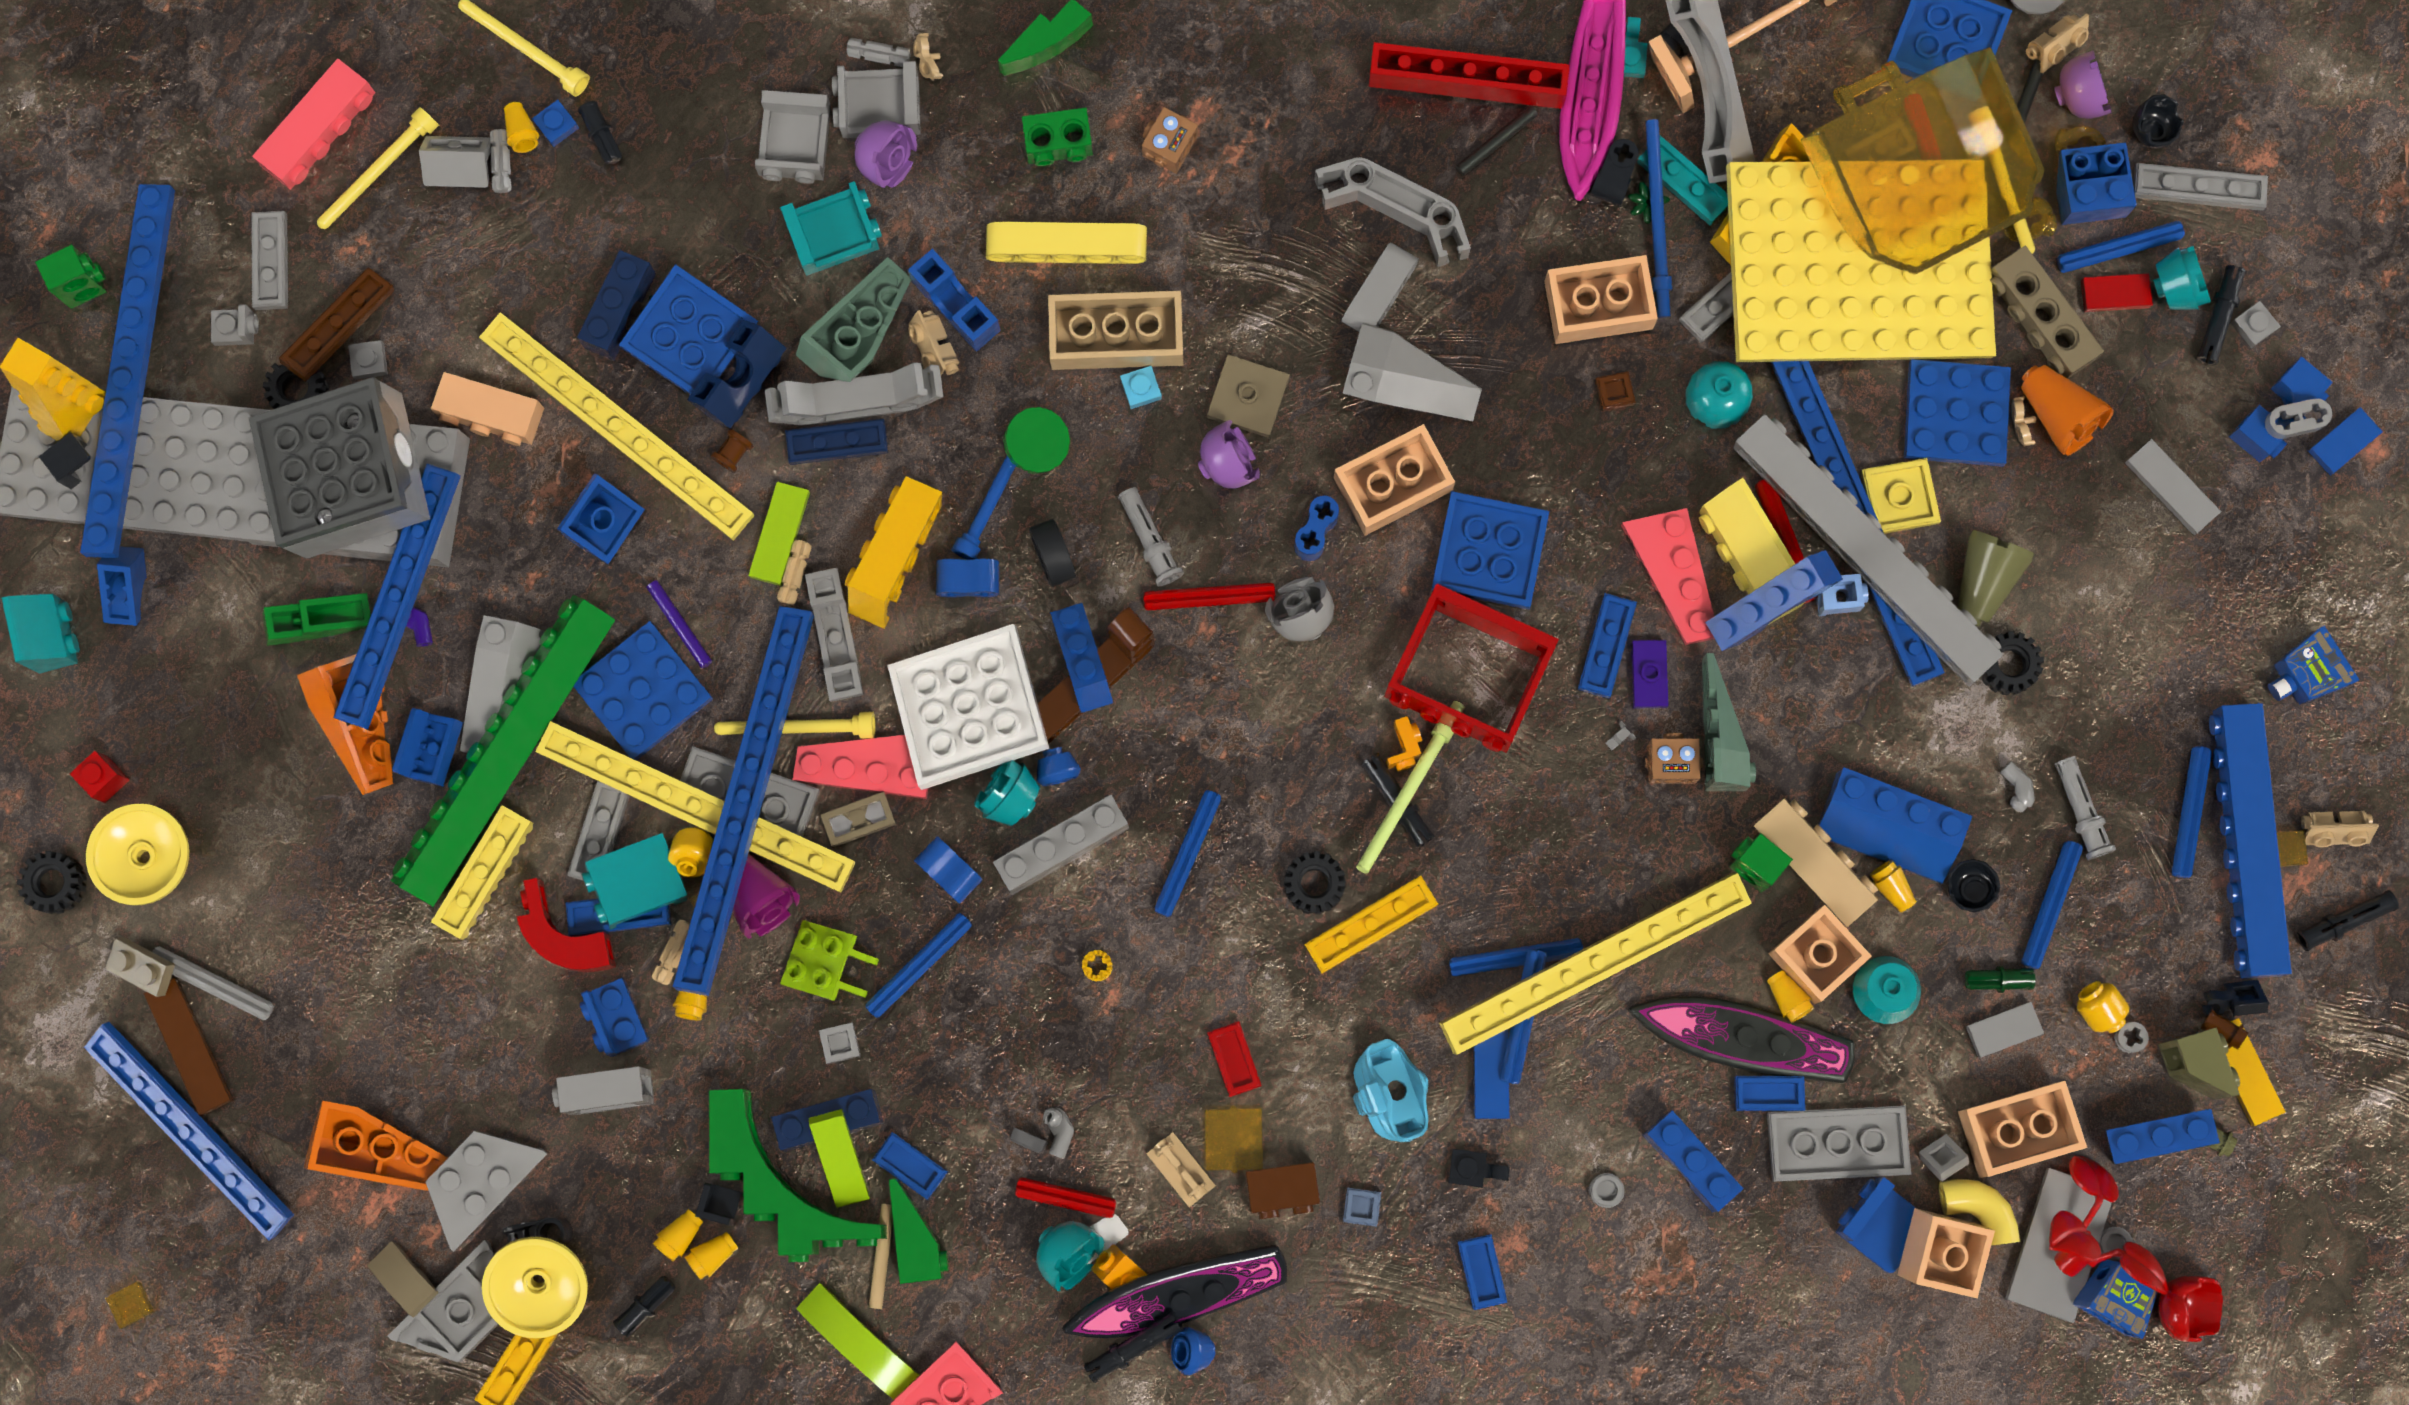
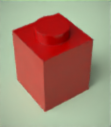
M95 750L70 773L73 779L91 798L106 803L130 781L108 756Z

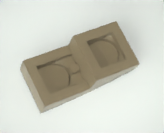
M393 1241L367 1265L390 1295L413 1318L439 1293L424 1272L415 1267L400 1245Z

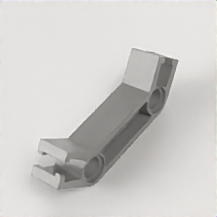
M1362 157L1349 159L1315 170V183L1318 191H1322L1324 210L1357 200L1426 235L1437 267L1449 264L1447 250H1443L1441 239L1453 236L1456 241L1459 260L1469 258L1471 247L1459 211L1451 201ZM1356 173H1361L1367 177V181L1355 183L1350 177ZM1338 180L1344 182V187L1330 193L1328 188L1323 186L1324 183ZM1436 215H1445L1450 222L1446 225H1438L1434 222L1433 218Z
M912 363L891 373L856 377L851 382L834 380L811 384L783 381L778 384V389L770 387L765 390L768 421L794 425H815L907 412L944 397L939 365H929L926 369L922 370L921 363Z

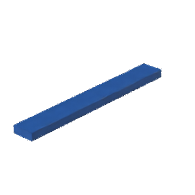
M426 464L421 480L430 520L402 529L333 718L369 729L461 475Z
M110 1022L102 1024L84 1048L268 1241L275 1238L294 1216L291 1210Z

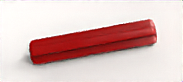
M1023 1177L1019 1178L1015 1194L1019 1198L1106 1218L1114 1216L1117 1204L1114 1198Z

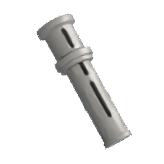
M1133 487L1119 494L1118 499L1143 545V558L1145 562L1150 563L1157 577L1155 580L1157 586H1164L1174 582L1184 574V571L1181 567H1177L1170 553L1172 549L1167 541H1163L1138 493V489Z
M2069 757L2055 763L2078 822L2075 824L2076 833L2081 834L2088 851L2085 855L2087 860L2116 851L2115 845L2110 844L2103 826L2106 823L2105 819L2101 815L2098 816L2076 757Z

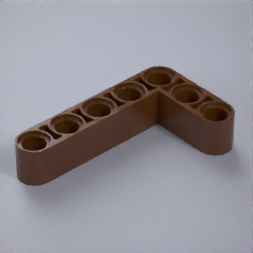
M1130 607L1122 611L1109 624V639L1097 649L1109 689L1141 661L1155 645L1153 631ZM1069 675L1038 703L1048 744L1083 714L1080 711Z

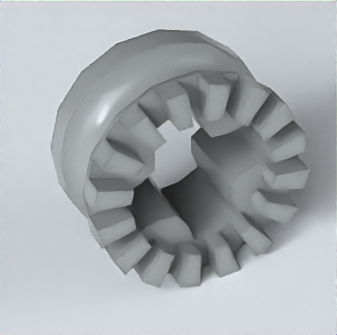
M2127 1022L2120 1030L2115 1032L2114 1043L2122 1052H2139L2148 1044V1032L2140 1023ZM2135 1029L2137 1032L2136 1037L2140 1041L2128 1046L2126 1044L2128 1038L2124 1036V1032H2130Z

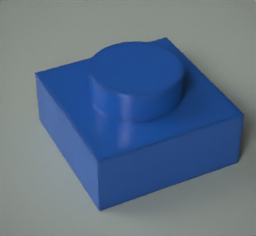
M556 100L532 118L535 125L553 147L579 129L578 124L559 100Z

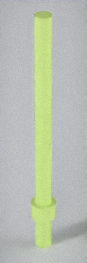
M1453 701L1450 706L1461 713L1465 709V706L1458 701ZM1439 722L1431 732L1433 737L1356 866L1362 873H1369L1444 743H1449L1454 734L1451 727Z

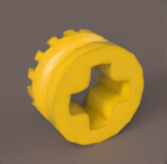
M1094 950L1084 956L1082 970L1088 979L1095 982L1103 981L1111 975L1113 963L1106 952ZM1096 957H1102V963L1107 965L1106 970H1100L1099 975H1093L1092 968L1088 967V963L1094 962Z

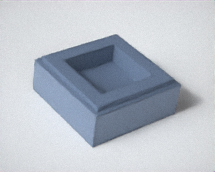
M1347 1188L1343 1222L1377 1227L1381 1192Z

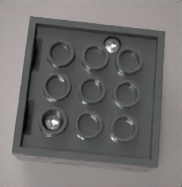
M371 377L249 417L276 546L307 559L430 520L403 395L387 384Z

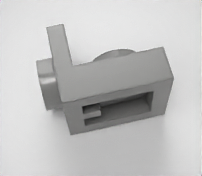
M239 304L238 310H211V343L214 346L254 344V334L258 333L259 321L257 315L246 304Z

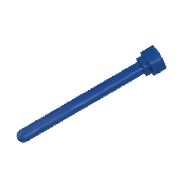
M1008 456L1003 461L967 534L963 533L961 538L957 537L951 548V551L966 560L976 559L981 550L979 548L981 543L979 538L1016 467Z

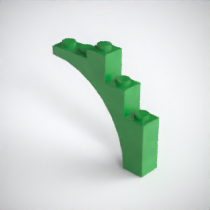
M709 1090V1173L720 1174V1181L741 1180V1173H743L744 1214L754 1215V1221H775V1214H778V1256L788 1255V1262H809V1255H819V1241H822V1247H843V1240H856V1246H877V1239H887V1225L859 1223L834 1216L811 1204L789 1186L774 1168L761 1144L753 1118L750 1090Z

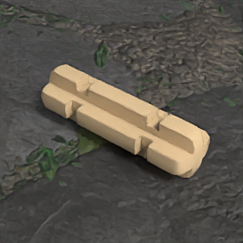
M795 540L791 548V554L793 555L788 558L782 579L784 585L780 587L777 595L778 601L783 604L794 605L798 596L796 589L801 586L807 565L805 559L809 558L811 552V545L808 542L802 540Z
M681 919L677 921L673 929L676 933L674 937H669L659 958L661 964L660 966L656 965L651 975L655 981L664 985L671 983L675 974L672 972L673 968L677 969L690 926L689 922Z

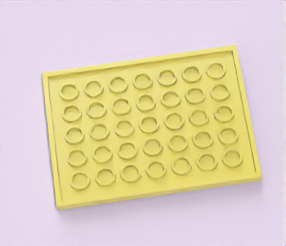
M1985 160L1729 162L1726 165L1736 362L1993 358L1996 356L1993 290L1990 281L1992 273Z

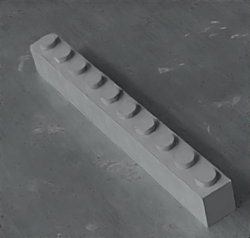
M1764 414L1735 441L1733 449L1857 574H1861V578L1970 687L2004 655L2000 651V643L1989 633L1984 635L1975 626L1977 624L1976 619L1967 610L1962 609L1960 611L1951 602L1953 600L1952 595L1943 586L1938 585L1936 587L1927 578L1929 573L1918 561L1912 563L1903 554L1905 548L1894 537L1888 539L1880 530L1882 526L1879 521L1870 513L1865 515L1856 506L1858 504L1856 498L1846 489L1841 491L1832 482L1834 480L1833 475L1824 466L1820 465L1817 467L1809 459L1811 456L1809 451L1800 442L1796 441L1793 443L1785 435L1787 430L1776 418L1770 420Z

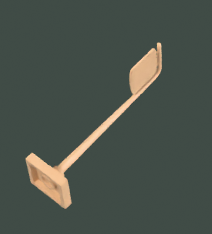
M1792 0L1726 37L1729 48L1810 0ZM1823 0V2H1824V4H1825L1826 6H1830L1831 4H1833V3H1835V2L1838 1V0ZM1661 35L1649 41L1651 58L1682 113H1685L1695 107L1689 76L1695 73V62L1692 56L1688 57L1685 55L1679 58Z

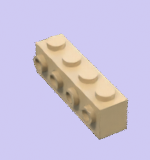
M1784 798L1758 821L1754 827L1793 859L1789 865L1844 925L1849 927L1878 901L1879 898L1875 893L1879 889L1866 875H1863L1861 878L1857 876L1851 869L1855 863L1842 849L1836 853L1831 848L1828 842L1832 838L1819 824L1813 828L1804 817L1808 815V812L1797 800L1793 799L1789 802Z

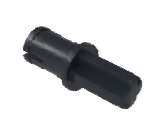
M590 101L581 105L578 108V112L589 131V140L595 143L606 165L616 164L622 159V154L611 134L613 132L611 125L606 124L596 101Z
M661 1276L641 1297L638 1295L634 1297V1302L613 1321L614 1326L624 1336L630 1337L646 1319L656 1315L654 1310L674 1292L675 1285L666 1276Z

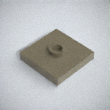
M1227 354L1207 418L1221 423L1231 420V426L1270 438L1290 374Z

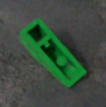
M889 1179L900 1284L944 1279V1272L949 1271L947 1250L941 1251V1244L900 1180Z

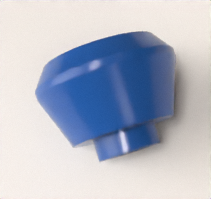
M1062 747L1042 752L1044 758L1038 760L1036 781L1043 787L1064 783L1079 776L1081 767L1070 752H1063Z
M1184 1327V1331L1177 1333L1172 1341L1171 1357L1173 1364L1184 1375H1193L1207 1368L1215 1357L1213 1341L1205 1333L1191 1327Z

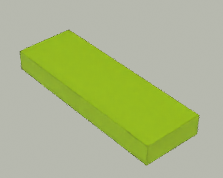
M781 482L776 483L748 575L750 578L782 586L788 558L792 555L791 548L797 538L810 495L809 490Z
M840 1109L810 1117L809 1126L836 1208L869 1200L868 1187L843 1110Z

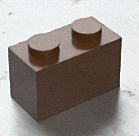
M1314 1162L1246 1172L1251 1214L1258 1213L1259 1219L1280 1217L1279 1210L1289 1208L1293 1209V1215L1314 1212L1313 1205L1320 1204Z

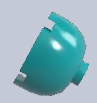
M1713 361L1703 365L1692 375L1686 388V405L1690 414L1712 429H1725L1737 424L1747 414L1753 400L1752 383L1748 374L1738 365L1728 361Z
M1067 1221L1055 1227L1050 1226L1039 1237L1040 1244L1036 1256L1038 1269L1044 1279L1054 1289L1061 1291L1060 1287L1062 1286L1069 1290L1080 1283L1091 1272L1093 1264L1087 1263L1092 1259L1095 1252L1098 1255L1103 1252L1105 1242L1102 1236L1084 1223Z

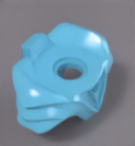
M1384 1039L1372 1043L1358 1059L1353 1072L1358 1092L1353 1095V1100L1358 1114L1361 1116L1367 1115L1375 1133L1382 1138L1398 1142H1410L1423 1136L1428 1127L1426 1099L1429 1083L1427 1076L1409 1060L1404 1050L1396 1042ZM1398 1081L1405 1087V1096L1401 1100L1396 1101L1392 1099L1388 1088L1390 1082Z

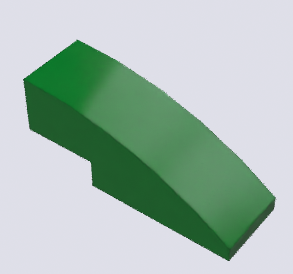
M1070 0L1051 21L1040 14L998 59L1000 73L1004 76L1018 73L1042 64L1062 53L1093 26L1092 14L1075 0Z
M367 593L299 600L298 604L263 608L267 646L318 639L364 629L367 627L371 616Z

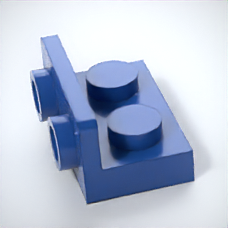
M624 978L615 980L592 991L586 990L581 992L584 1001L580 1002L579 1005L586 1021L592 1020L596 1033L592 1034V1037L600 1053L605 1052L607 1056L614 1057L650 1041Z

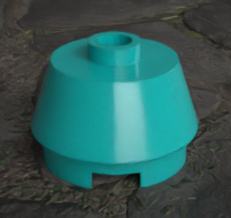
M2194 246L2181 250L2178 247L2156 263L2159 278L2153 281L2158 297L2166 296L2170 310H2199L2198 306L2211 302Z
M1011 760L1000 764L992 773V780L987 785L985 791L980 790L974 806L983 812V818L1012 826L1022 817L1026 818L1036 805L1034 800L1039 793L1040 786L1024 763L1018 764Z
M1880 956L1867 961L1858 970L1853 982V996L1858 1008L1866 1017L1878 1023L1894 1024L1907 1019L1916 1010L1921 997V985L1916 972L1908 963L1896 957Z

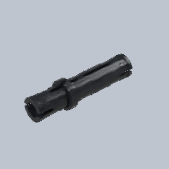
M2227 265L2225 267L2220 290L2215 292L2213 302H2215L2200 352L2197 355V360L2205 363L2209 351H2212L2208 365H2217L2219 362V356L2234 308H2238L2241 300L2238 295L2244 277L2247 274V271L2242 267L2238 268L2235 279H2232L2235 266Z
M1376 753L1371 756V759L1377 766V770L1373 768L1368 759L1361 766L1365 769L1391 808L1401 791V787L1380 757V754ZM1410 802L1397 824L1403 825L1415 843L1416 848H1420L1425 843L1419 836V831L1427 842L1431 841L1435 835L1418 814L1420 811L1416 804L1412 805Z
M2387 890L2336 915L2328 914L2322 918L2321 922L2296 933L2298 942L2305 951H2309L2329 940L2338 941L2343 938L2345 933L2399 909L2398 900L2390 890ZM2370 909H2374V910H2372V911H2370V912H2367V913H2365V914H2363V915H2361V916H2359V917H2357V918H2353V917H2355V916H2357V915H2359V914H2361V913H2363V912H2365V911H2368V910H2370ZM2339 923H2342L2341 925H2338V926L2334 927L2333 929H2330V930H2328V931L2322 933V931L2327 930V929H2329V928H2331V927H2333V926H2335V925H2337V924H2339Z
M1174 1311L1170 1312L1167 1316L1124 1342L1110 1345L1109 1351L1085 1363L1084 1368L1086 1372H1092L1100 1367L1099 1370L1089 1375L1092 1382L1096 1384L1099 1380L1119 1368L1124 1370L1130 1366V1361L1177 1333L1184 1331L1181 1322L1167 1328L1168 1325L1179 1320Z

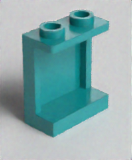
M855 181L848 183L850 186L848 190L796 209L793 203L780 207L806 276L880 249L877 238L882 237L876 218L869 220L865 210L871 207L865 189H857Z
M663 833L585 862L587 872L581 874L588 893L595 891L599 903L594 905L597 917L601 924L607 922L610 930L616 928V925L663 906L671 903L675 906L687 901V893L677 868L668 860L669 848Z

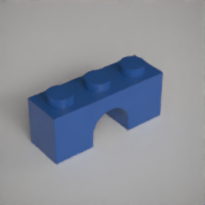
M933 248L908 269L911 282L976 352L1001 331L998 319L977 296L973 298L956 278L954 271Z
M2300 357L2287 369L2271 390L2282 399L2284 405L2310 399H2322L2325 401L2329 397L2325 391L2333 382L2307 360ZM2261 405L2252 410L2229 436L2259 463L2269 455L2274 459L2287 445L2283 439L2274 438L2267 432L2265 419L2269 412ZM2281 415L2275 420L2276 425H2282L2284 430L2287 425L2294 422L2293 418L2283 420Z
M1083 603L1050 612L1081 713L1112 704L1113 700Z
M2211 1109L2105 1130L2114 1165L2220 1143Z
M1673 1110L1663 1115L1642 1135L1665 1161H1669L1690 1184V1189L1712 1213L1719 1212L1743 1190V1187Z

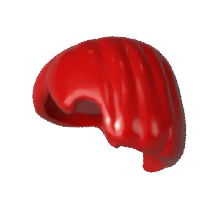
M2181 1276L2167 1283L2168 1294L2166 1296L2160 1295L2158 1311L2162 1326L2172 1338L2182 1342H2200L2202 1338L2199 1337L2215 1335L2220 1330L2223 1294L2218 1280L2202 1276Z

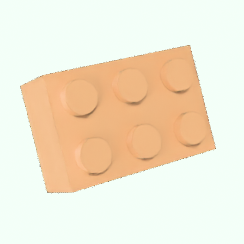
M1646 255L1549 269L1547 271L1544 282L1555 344L1653 330L1658 317Z
M1424 424L1336 468L1334 472V480L1364 536L1450 493L1455 485V480Z
M2066 1081L2056 1082L1958 1111L1979 1178L1990 1177L2087 1148Z

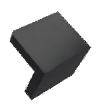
M69 432L41 454L39 458L57 482L72 490L82 482L75 471L87 463L91 456L85 450L86 442L74 433Z
M705 1183L695 1217L734 1226L743 1192Z

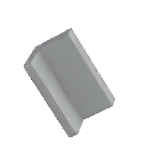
M426 136L419 149L423 184L425 186L488 187L487 160L491 153L490 148L492 147L490 137Z

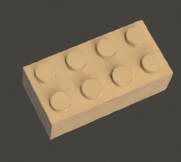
M1181 291L1048 295L1049 351L1052 370L1184 366Z

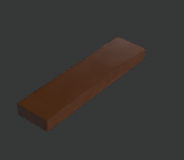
M368 267L279 357L280 363L306 382L394 292V286Z
M176 978L170 980L166 996L155 997L148 992L143 993L198 1115L203 1116L233 1101L179 980Z

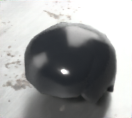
M2165 94L2153 95L2137 108L2133 116V129L2139 141L2145 146L2153 149L2167 148L2179 138L2184 120L2177 113L2179 104L2176 100Z
M1970 859L1959 862L1948 876L1949 896L1952 902L1961 910L1973 913L1988 910L1999 897V877L1996 871L1984 861Z

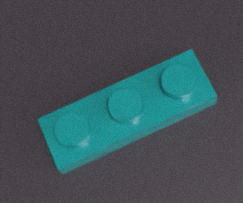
M1660 135L1663 186L1711 226L1728 208V194L1716 183L1709 184L1708 176ZM1646 149L1638 158L1637 163L1648 172Z

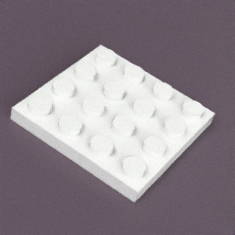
M1015 624L887 665L917 784L921 790L1049 749Z

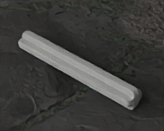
M157 946L152 951L175 964L172 975L261 1020H267L273 1012L274 1006L270 1001L160 946Z

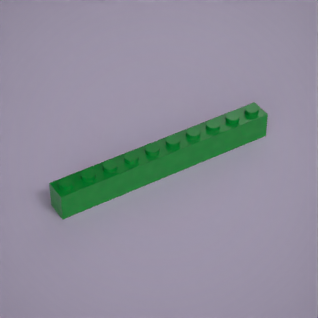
M573 595L571 599L565 600L560 606L557 614L559 618L553 627H549L541 636L539 641L541 646L534 656H530L525 661L521 669L522 676L516 685H511L504 694V704L499 712L491 715L486 722V732L481 740L475 742L470 747L466 755L467 762L461 771H456L448 783L449 790L442 800L439 799L433 805L429 814L431 818L424 829H419L411 841L412 848L405 858L402 857L394 866L392 872L394 876L391 881L434 907L544 734L550 721L558 712L615 622L614 618L583 598Z

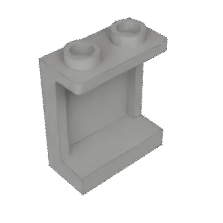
M916 61L903 62V69L846 71L844 66H837L838 76L832 77L833 96H838L839 107L833 108L834 127L840 128L843 138H857L869 125L883 120L902 124L911 128L915 135H921L919 72Z
M762 90L761 104L764 111L759 158L755 160V168L758 175L769 181H781L782 178H795L797 182L805 184L814 183L815 180L824 181L831 113L828 95Z

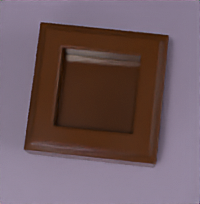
M1628 371L1595 379L1602 412L1635 405L1636 401Z

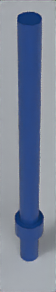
M1652 119L1645 121L1655 277L1652 278L1653 292H1656L1657 317L1666 318L1671 317L1669 291H1672V277L1668 276L1659 120Z

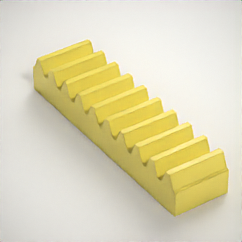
M502 805L431 923L461 940L467 938L470 928L477 922L476 918L484 911V905L490 901L491 893L498 888L499 880L504 878L505 870L511 866L513 857L519 853L520 845L525 843L527 834L533 830L534 823Z

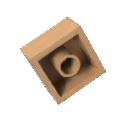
M1826 905L1818 908L1768 953L1781 969L1812 998L1811 1002L1814 1005L1822 1002L1872 957Z
M1914 1208L1897 1275L1918 1285L1978 1299L1995 1231L1975 1222Z

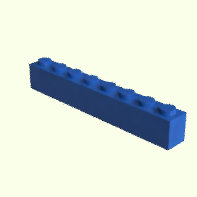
M2263 703L2222 705L2212 711L2213 715L2209 719V728L2211 734L2215 735L2216 748L2213 750V764L2219 770L2220 782L2216 785V795L2218 801L2222 802L2223 815L2220 817V831L2223 836H2226L2227 846L2223 853V862L2225 868L2229 869L2230 883L2227 885V898L2229 903H2233L2234 917H2231L2230 929L2232 936L2236 937L2238 950L2234 953V965L2236 970L2240 971V979L2282 977L2292 974Z

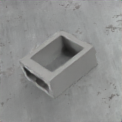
M639 1066L556 1078L557 1086L552 1088L554 1106L559 1107L560 1113L569 1115H581L655 1104L651 1070Z

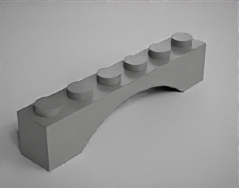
M1666 0L1670 21L1688 46L1701 82L1705 112L1702 155L1709 184L1727 181L1726 165L1729 162L1756 161L1718 0Z

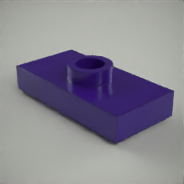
M1666 640L1632 641L1633 709L1668 708Z

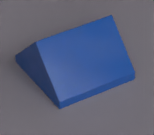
M594 473L557 529L566 539L604 563L609 564L645 509Z

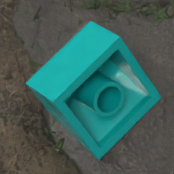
M54 594L17 595L1 598L16 663L39 674L78 663L76 653L80 651L76 635L71 632L69 621H72L73 615L68 602Z

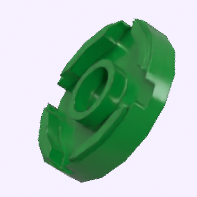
M1034 407L1027 408L1012 417L1004 433L1003 442L1005 453L1012 464L1024 471H1028V473L1039 474L1049 472L1062 463L1068 454L1070 438L1068 428L1061 417L1052 410Z

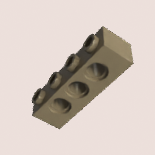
M2026 245L1991 269L1992 279L1990 281L1993 293L1998 297L2001 296L2006 302L2010 316L2015 322L2023 325L2028 332L2029 342L2034 348L2040 349L2047 358L2048 367L2069 379L2096 361L2105 352ZM2022 283L2026 285L2029 289V294H2021L2017 290L2016 284ZM2035 311H2045L2049 316V321L2040 320L2036 316ZM2055 336L2064 337L2068 341L2069 347H2060L2056 343Z

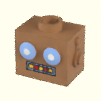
M1163 107L1156 121L1150 120L1144 130L1143 138L1145 140L1142 144V156L1153 161L1157 166L1164 167L1177 174L1199 136L1198 124L1190 121L1183 115L1180 116Z
M1666 733L1663 734V739H1651L1647 745L1648 755L1645 758V768L1648 770V784H1696L1700 780V770L1703 768L1699 739H1684V734Z

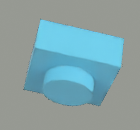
M1152 366L1120 375L1130 409L1162 399Z

